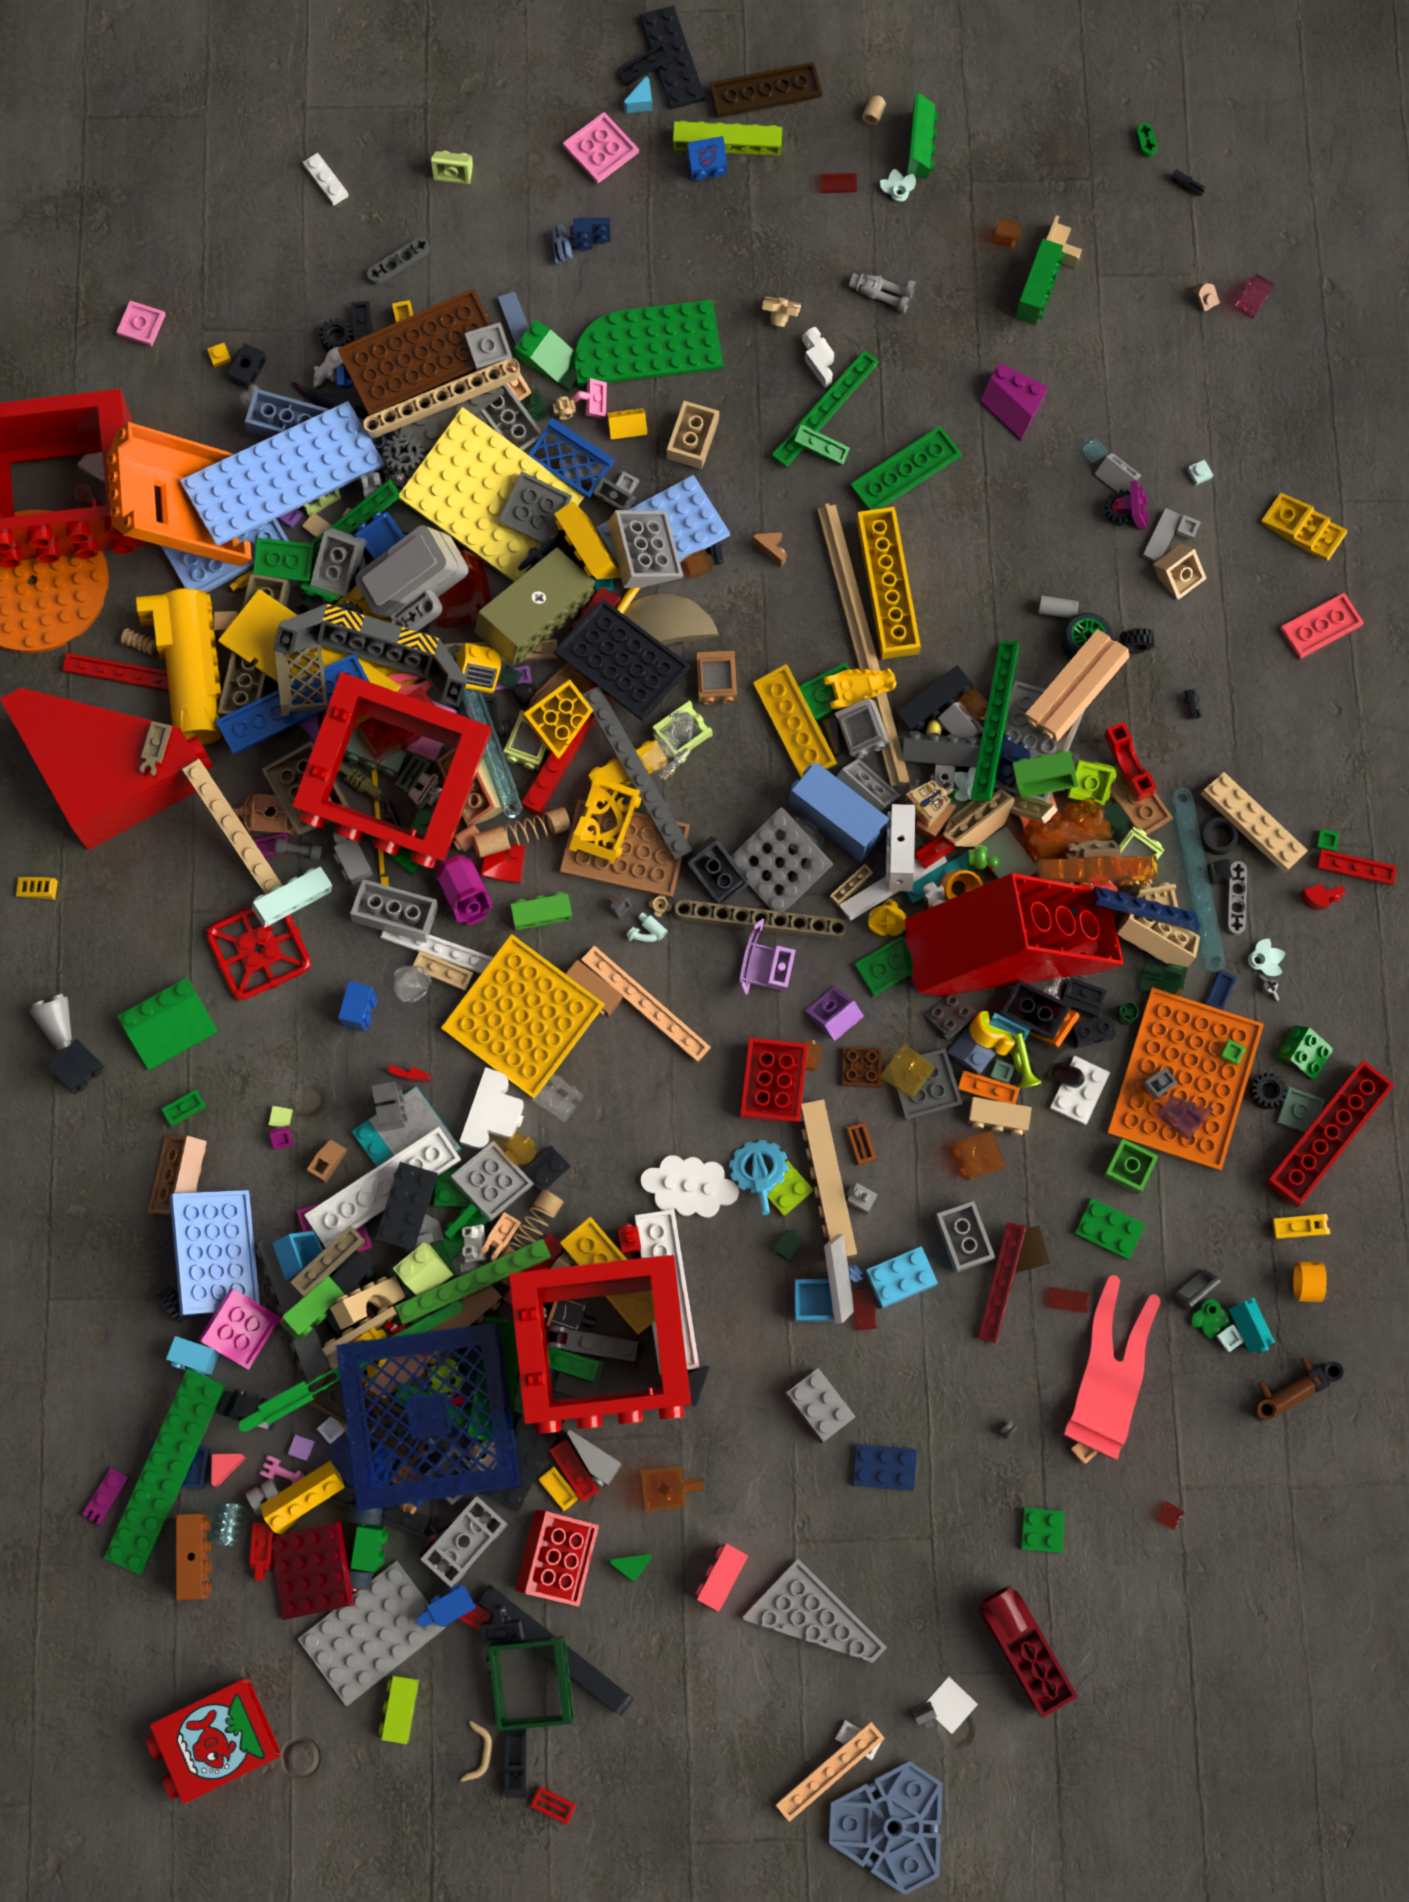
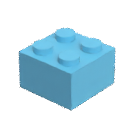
M175 1336L167 1360L171 1361V1366L186 1371L188 1367L203 1375H212L220 1353L212 1348Z

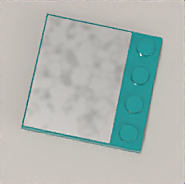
M417 1086L403 1095L404 1102H401V1106L405 1107L408 1121L404 1122V1128L382 1132L378 1124L377 1114H375L352 1131L376 1167L438 1127L441 1128L456 1153L462 1150Z

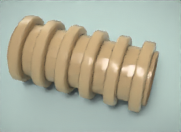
M126 628L121 635L122 644H126L129 647L132 646L134 649L137 648L139 651L143 650L144 653L148 652L149 655L154 654L157 649L156 639L152 640V637H147L144 634L141 635V633H136L134 630L131 631L129 628Z

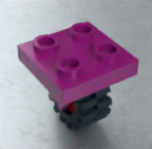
M1138 480L1130 481L1131 493L1129 490L1124 492L1123 489H1119V493L1115 490L1113 491L1114 495H1111V493L1108 495L1109 499H1105L1104 511L1109 521L1111 520L1114 525L1116 523L1117 526H1121V523L1126 526V522L1129 521L1131 524L1133 518L1139 530L1146 529V522H1149L1148 511H1145V505H1148L1147 493H1144V487L1140 486Z

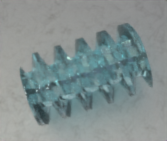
M223 1502L224 1505L218 1506V1509L223 1511V1513L216 1515L217 1518L221 1519V1522L215 1523V1526L219 1527L220 1530L213 1531V1534L217 1535L218 1538L212 1539V1542L234 1546L232 1543L238 1542L239 1539L233 1535L240 1533V1530L236 1529L235 1526L242 1524L236 1518L243 1516L238 1509H243L245 1506Z

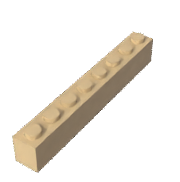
M824 1100L803 1103L801 1105L800 1122L803 1121L804 1129H801L803 1141L807 1140L808 1148H805L807 1159L812 1162L810 1175L812 1179H815L817 1185L814 1187L815 1197L819 1198L821 1206H818L819 1216L824 1218L825 1225H822L823 1235L828 1237L829 1242L835 1235L844 1234L847 1258L856 1257L857 1250Z

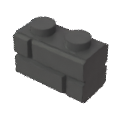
M604 477L601 478L593 494L620 510L631 509L636 500L635 496Z

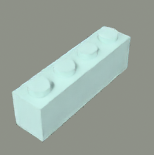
M321 867L311 868L299 878L294 877L288 881V884L282 887L277 886L271 890V893L255 898L252 910L265 928L331 893L332 884Z

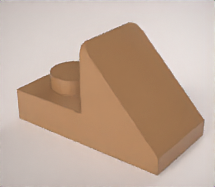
M782 533L756 534L753 537V545L780 567L786 562L787 555L785 550L780 546H776L782 539Z

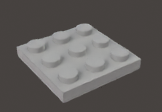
M494 1141L449 1178L489 1222L534 1184Z

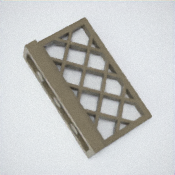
M316 644L293 652L298 655L294 660L287 657V654L275 651L281 716H289V712L327 709L328 702L321 645ZM317 651L318 654L313 659L306 655L308 652ZM302 658L309 662L305 667L298 664ZM312 665L319 668L315 674L308 670ZM296 667L300 671L293 675L289 670ZM304 673L311 677L306 683L299 679ZM314 680L321 684L317 689L310 686ZM295 682L302 685L297 691L290 687ZM305 689L312 692L308 698L301 694ZM317 695L323 699V702L314 703L311 700ZM297 697L304 701L299 705H292V701Z
M350 1225L291 1281V1284L305 1297L328 1276L331 1278L355 1250L359 1251L366 1244L365 1240Z

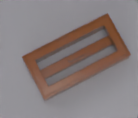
M865 1122L846 1127L857 1166L877 1160ZM862 1127L871 1157H867L858 1128ZM851 1130L855 1131L863 1159H860Z

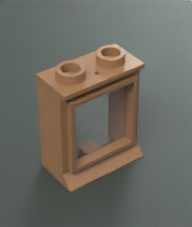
M735 651L697 652L699 703L703 702L706 705L713 704L714 702L729 704L737 701Z

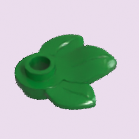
M1207 1299L1202 1303L1201 1309L1192 1315L1191 1324L1192 1327L1202 1326L1204 1334L1209 1339H1213L1219 1333L1220 1327L1226 1329L1231 1326V1319L1228 1312L1221 1309L1218 1301ZM1214 1306V1311L1210 1313L1209 1307Z

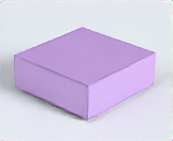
M295 1435L288 1454L308 1461L315 1441Z

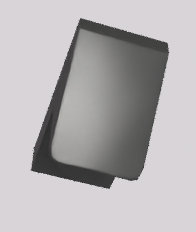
M1165 1067L1144 1082L1141 1087L1154 1102L1178 1082Z

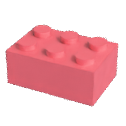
M727 1543L724 1547L720 1546L715 1555V1558L718 1559L715 1565L710 1564L705 1574L708 1577L705 1584L700 1583L695 1593L698 1595L697 1600L719 1612L748 1555Z

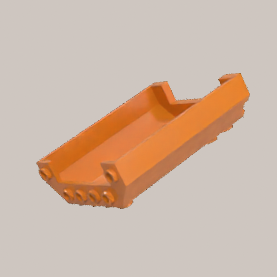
M130 422L117 429L107 457L111 504L110 516L113 527L128 537L237 566H242L252 559L249 541L244 540L239 543V539L236 537L219 546L215 545L180 483L181 479L234 455L233 453ZM154 486L160 487L162 523L156 522Z

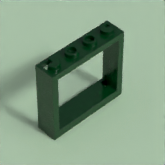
M565 1636L525 1639L523 1642L491 1644L488 1647L486 1660L490 1662L491 1669L488 1671V1679L493 1687L491 1703L495 1704L493 1720H495V1725H497V1731L572 1724L575 1717ZM554 1645L562 1714L507 1720L499 1650Z

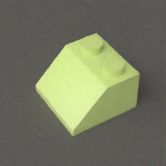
M436 151L431 159L434 180L470 184L473 168L471 155L465 153L455 154L448 151Z
M425 1242L393 1268L402 1281L417 1296L442 1285L454 1275L431 1245Z

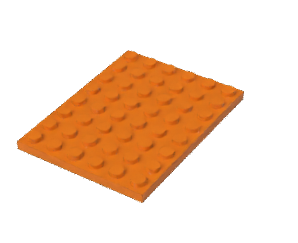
M1152 987L1107 1134L1221 1171L1264 1024ZM1228 1039L1246 1047L1238 1066L1220 1058ZM1166 1067L1178 1083L1153 1102L1141 1086Z

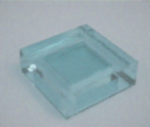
M1097 437L1082 448V452L1093 464L1108 453V450Z

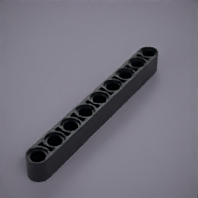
M490 1584L477 1600L479 1604L492 1614L493 1608L497 1604H505L506 1615H510L511 1620L521 1619L525 1639L555 1637V1635ZM554 1645L535 1647L556 1664ZM566 1645L570 1676L622 1716L634 1698Z

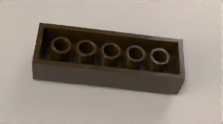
M328 1367L325 1374L333 1370V1368ZM330 1373L323 1377L315 1391L336 1380V1374ZM347 1376L333 1383L327 1389L312 1395L314 1399L308 1402L313 1407L412 1464L416 1463L435 1430L434 1426Z

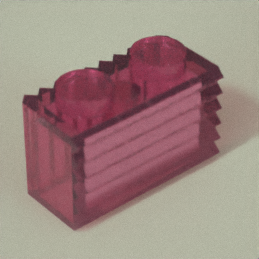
M1255 273L1253 278L1249 277L1244 285L1246 287L1244 292L1240 290L1235 300L1237 303L1235 309L1254 318L1275 284Z

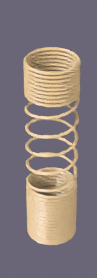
M560 807L544 812L543 822L537 815L533 818V824L528 818H525L524 828L519 821H516L514 825L515 831L509 824H506L505 831L500 826L472 835L477 856L483 858L490 854L510 849L507 826L511 828L517 844L520 846L516 823L521 826L527 843H529L526 832V820L531 824L536 839L539 840L536 832L535 817L540 820L545 835L548 837L544 820L545 814L547 815L550 830L554 835L570 830V820L565 808Z
M542 1189L534 1203V1206L537 1208H530V1211L539 1220L525 1216L526 1222L534 1229L525 1225H519L520 1230L527 1237L520 1234H513V1237L522 1246L511 1242L508 1243L509 1247H505L498 1259L515 1252L509 1244L519 1248L526 1247L516 1236L533 1243L536 1242L521 1227L543 1235L527 1218L547 1227L549 1225L537 1216L532 1209L555 1218L560 1207L564 1204L563 1201L549 1191ZM510 1277L501 1281V1283L510 1287Z

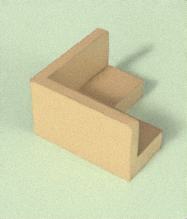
M1056 215L1047 240L1064 245L1062 253L1065 254L1062 264L1076 268L1082 249L1066 244L1071 228L1059 224V216Z

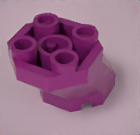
M458 855L440 863L435 876L457 922L462 923L463 921L468 925H473L484 920L488 915L486 913L487 910H491L493 905L471 859L465 858L464 855Z

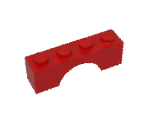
M1125 722L1107 728L1104 738L1136 803L1154 796L1157 787L1149 771L1142 767L1136 756L1132 736Z

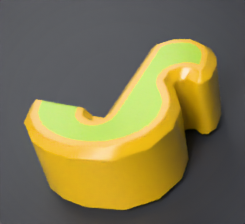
M988 1011L979 1012L969 1025L974 1041L985 1048L994 1047L999 1055H1007L1016 1044V1038L1012 1033L989 1025Z

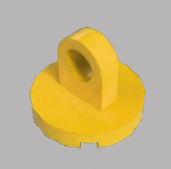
M888 899L882 906L874 908L869 913L868 922L870 929L880 936H886L887 934L892 937L901 934L906 929L904 919L907 917L898 908L897 902Z

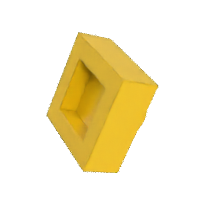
M225 343L207 348L214 368L232 362Z

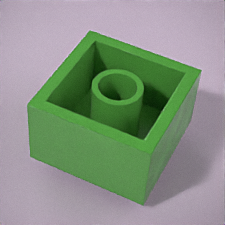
M1122 1138L1112 1155L1103 1178L1138 1195L1143 1191L1159 1156Z

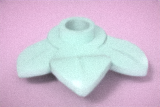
M896 169L892 170L888 180H880L881 189L885 193L890 194L892 199L897 202L905 201L908 198L909 192L914 189L916 184L914 174L903 177Z
M970 767L968 773L955 772L954 781L957 787L960 788L955 795V799L959 801L972 800L971 792L976 767Z
M1263 939L1256 944L1255 951L1249 955L1248 963L1251 968L1261 970L1267 976H1278L1282 973V970L1277 964L1282 961L1285 952L1277 948H1271L1270 939ZM1254 958H1259L1260 963H1255Z

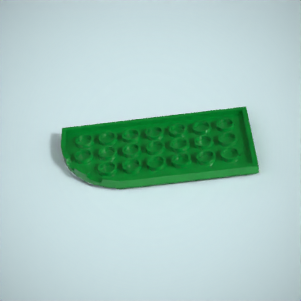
M713 300L636 308L608 313L588 326L581 335L575 352V371L578 387L587 386L590 378L613 383L723 370Z

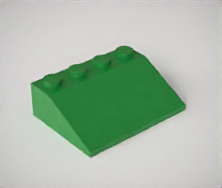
M188 978L181 980L117 1016L149 1071L218 1033L217 1028Z

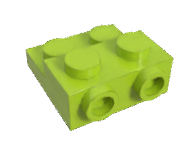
M1078 759L1075 767L1078 787L1068 789L1067 796L1104 806L1110 797L1111 783L1116 779V769L1111 765Z

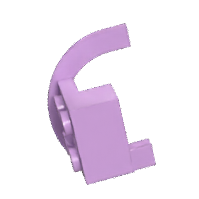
M764 919L755 924L746 946L739 979V988L744 997L748 995L750 983L780 991H785L788 987L796 950L781 946L771 948L756 944L758 936L762 931Z

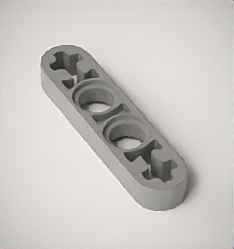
M1236 861L1230 866L1232 878L1228 882L1226 928L1228 933L1233 936L1240 935L1246 927L1247 867L1240 861ZM1236 867H1239V870L1242 871L1238 876V880H1235L1237 873L1233 871ZM1236 884L1241 886L1242 893H1234L1232 886ZM1232 904H1240L1241 912H1234L1231 907ZM1235 917H1239L1237 925L1241 926L1237 931L1235 927L1231 926L1235 923Z

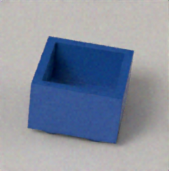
M349 981L338 1017L343 1027L363 1032L366 1031L367 1027H370L372 1022L370 1014L372 1008H376L378 1001L372 986Z

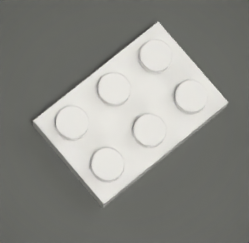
M1074 1056L1070 1066L1079 1068L1085 1075V1081L1078 1088L1060 1085L1050 1109L1085 1126L1110 1072Z

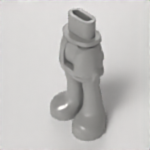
M853 273L849 287L855 288L856 292H861L873 300L884 301L896 307L900 313L905 314L916 282L908 280L905 285H897L882 279L881 276H864L863 273L861 275ZM881 289L887 290V291H889V292H892V293H894V294L900 295V296H902V297H896V296H893V295L884 293V292L881 291Z

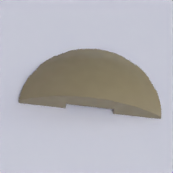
M674 594L645 596L631 603L623 613L663 645L681 641L684 644L719 636L709 614L695 602Z

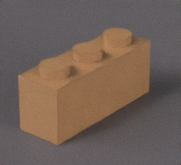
M578 960L566 973L567 976L605 1004L599 1012L602 1016L605 1014L609 1017L623 1000V995Z

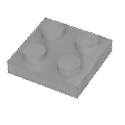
M500 322L465 333L476 370L512 358Z

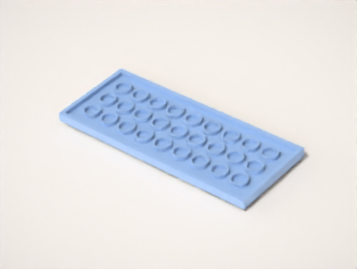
M349 401L185 477L180 480V483L215 545L219 546L359 479L361 475L372 473L384 467L385 463L367 435Z

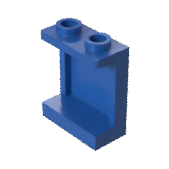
M380 511L372 517L373 522L368 525L364 522L356 528L358 532L354 534L356 538L360 537L366 540L365 547L374 560L405 537L388 512L382 514Z

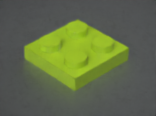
M789 1161L785 1162V1164L789 1165L788 1173L784 1172L783 1175L785 1179L780 1185L777 1183L773 1186L774 1189L767 1194L769 1201L784 1217L814 1191Z

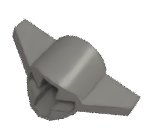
M1262 974L1258 977L1263 983V993L1272 995L1277 1002L1279 1000L1276 993L1278 983L1272 979L1267 980Z

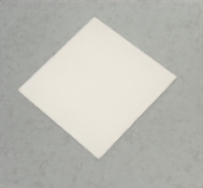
M950 1677L945 1680L927 1701L931 1702L937 1715L936 1719L951 1734L978 1705Z

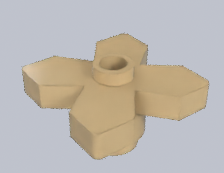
M766 296L761 309L771 311V324L785 326L789 315L798 316L801 303L791 302L785 298Z

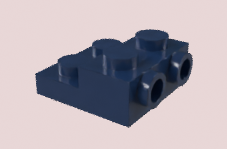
M610 217L573 218V226H570L571 246H574L575 250L587 251L588 249H593V243L604 244L611 242Z
M1004 734L995 779L1012 787L1016 781L1013 763L1024 758L1030 759L1031 754L1026 744L1022 742L1016 744L1012 742L1013 739L1010 736Z

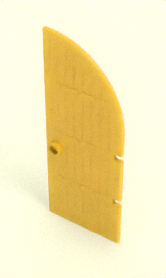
M259 589L218 641L249 663L254 658L258 660L255 667L278 682L275 651L273 650L280 622L298 615ZM321 646L323 668L350 656ZM311 651L306 655L313 659L318 652ZM293 653L292 656L287 655L292 660L298 656L296 653ZM357 657L371 683L395 692L400 690V685ZM303 658L298 662L303 667L309 663ZM312 665L308 670L315 673L319 668ZM296 667L289 670L293 675L300 671ZM304 673L299 679H302L308 675Z

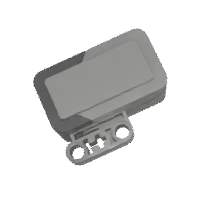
M419 526L359 571L356 575V583L375 615L393 620L391 623L419 631L441 614L442 605L437 597L462 580L468 573V566L449 535L426 526Z

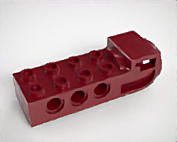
M1008 1586L983 1599L980 1603L981 1608L978 1611L991 1635L996 1639L1038 1716L1044 1718L1078 1698L1018 1591Z

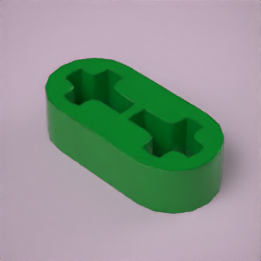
M1142 123L1138 126L1136 137L1141 155L1150 158L1156 153L1157 141L1153 127L1148 123ZM1142 130H1145V132L1148 133L1147 137H1145V133L1142 132ZM1147 143L1149 148H1152L1151 151H1149V149L1146 148Z

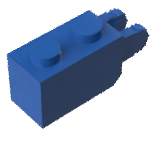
M457 1584L448 1590L449 1594L442 1597L440 1594L431 1599V1604L427 1606L429 1610L418 1617V1625L426 1627L435 1622L436 1625L444 1627L476 1609L477 1607L466 1586L460 1587Z

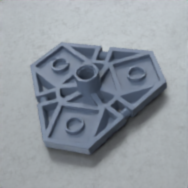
M907 1761L873 1779V1783L869 1785L864 1784L830 1802L829 1821L830 1845L864 1867L866 1865L871 1869L870 1872L904 1895L938 1878L940 1869L941 1834L938 1833V1825H941L942 1782L911 1761ZM879 1790L881 1796L874 1799L871 1793ZM892 1821H896L899 1825V1829L895 1833H890L887 1829L888 1824ZM923 1824L930 1825V1832H923ZM872 1852L879 1855L876 1861L869 1858Z

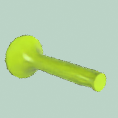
M1022 1033L1015 1034L1017 1045L1009 1052L1013 1056L1016 1070L1023 1074V1079L1018 1087L1025 1088L1038 1085L1042 1082L1031 1072Z

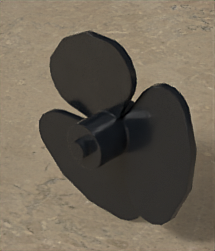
M547 538L543 541L540 548H530L527 554L528 557L519 565L518 570L521 571L531 565L525 573L555 548H558L557 540Z

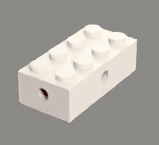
M892 804V811L888 812L889 820L887 824L886 883H889V891H912L914 878L915 805Z

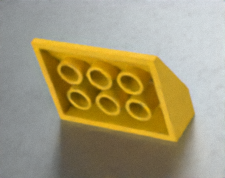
M573 501L554 513L557 518L555 521L560 530L564 529L566 532L565 539L570 546L574 545L576 548L574 553L579 561L583 560L586 564L584 569L589 576L593 575L596 579L621 578L619 567L588 516Z

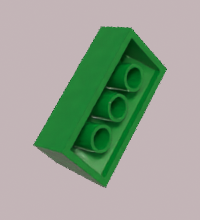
M915 93L912 111L907 175L914 174L915 177L928 178L929 171L933 172L934 160H931V155L935 153V144H932V139H936L937 128L933 127L934 123H937L938 112H935V104L920 93Z

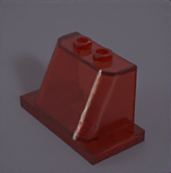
M466 550L461 551L460 554L468 566L467 575L437 597L442 605V612L436 618L438 626L442 628L470 623L476 624L478 612L492 601L484 560Z

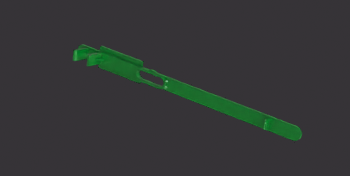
M459 1301L453 1302L328 1373L318 1376L310 1383L305 1384L303 1381L258 1406V1412L240 1421L239 1429L242 1432H247L265 1421L268 1425L313 1400L312 1395L327 1389L333 1383L463 1311V1304ZM330 1373L336 1374V1380L315 1392L311 1393L308 1391L310 1384Z

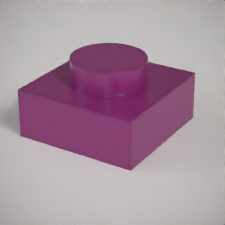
M289 1125L269 1129L274 1150L294 1146Z

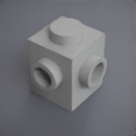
M936 764L934 774L930 775V781H935L938 786L947 781L954 788L955 766Z

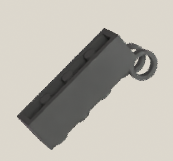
M558 1326L548 1327L549 1331L558 1332L557 1343L546 1342V1347L574 1354L636 1363L638 1341L573 1331Z

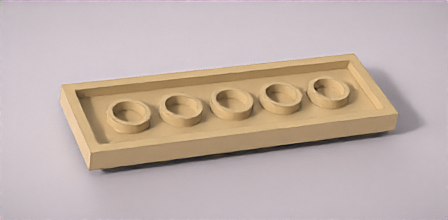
M1225 772L1201 793L1208 802L1284 873L1308 851Z

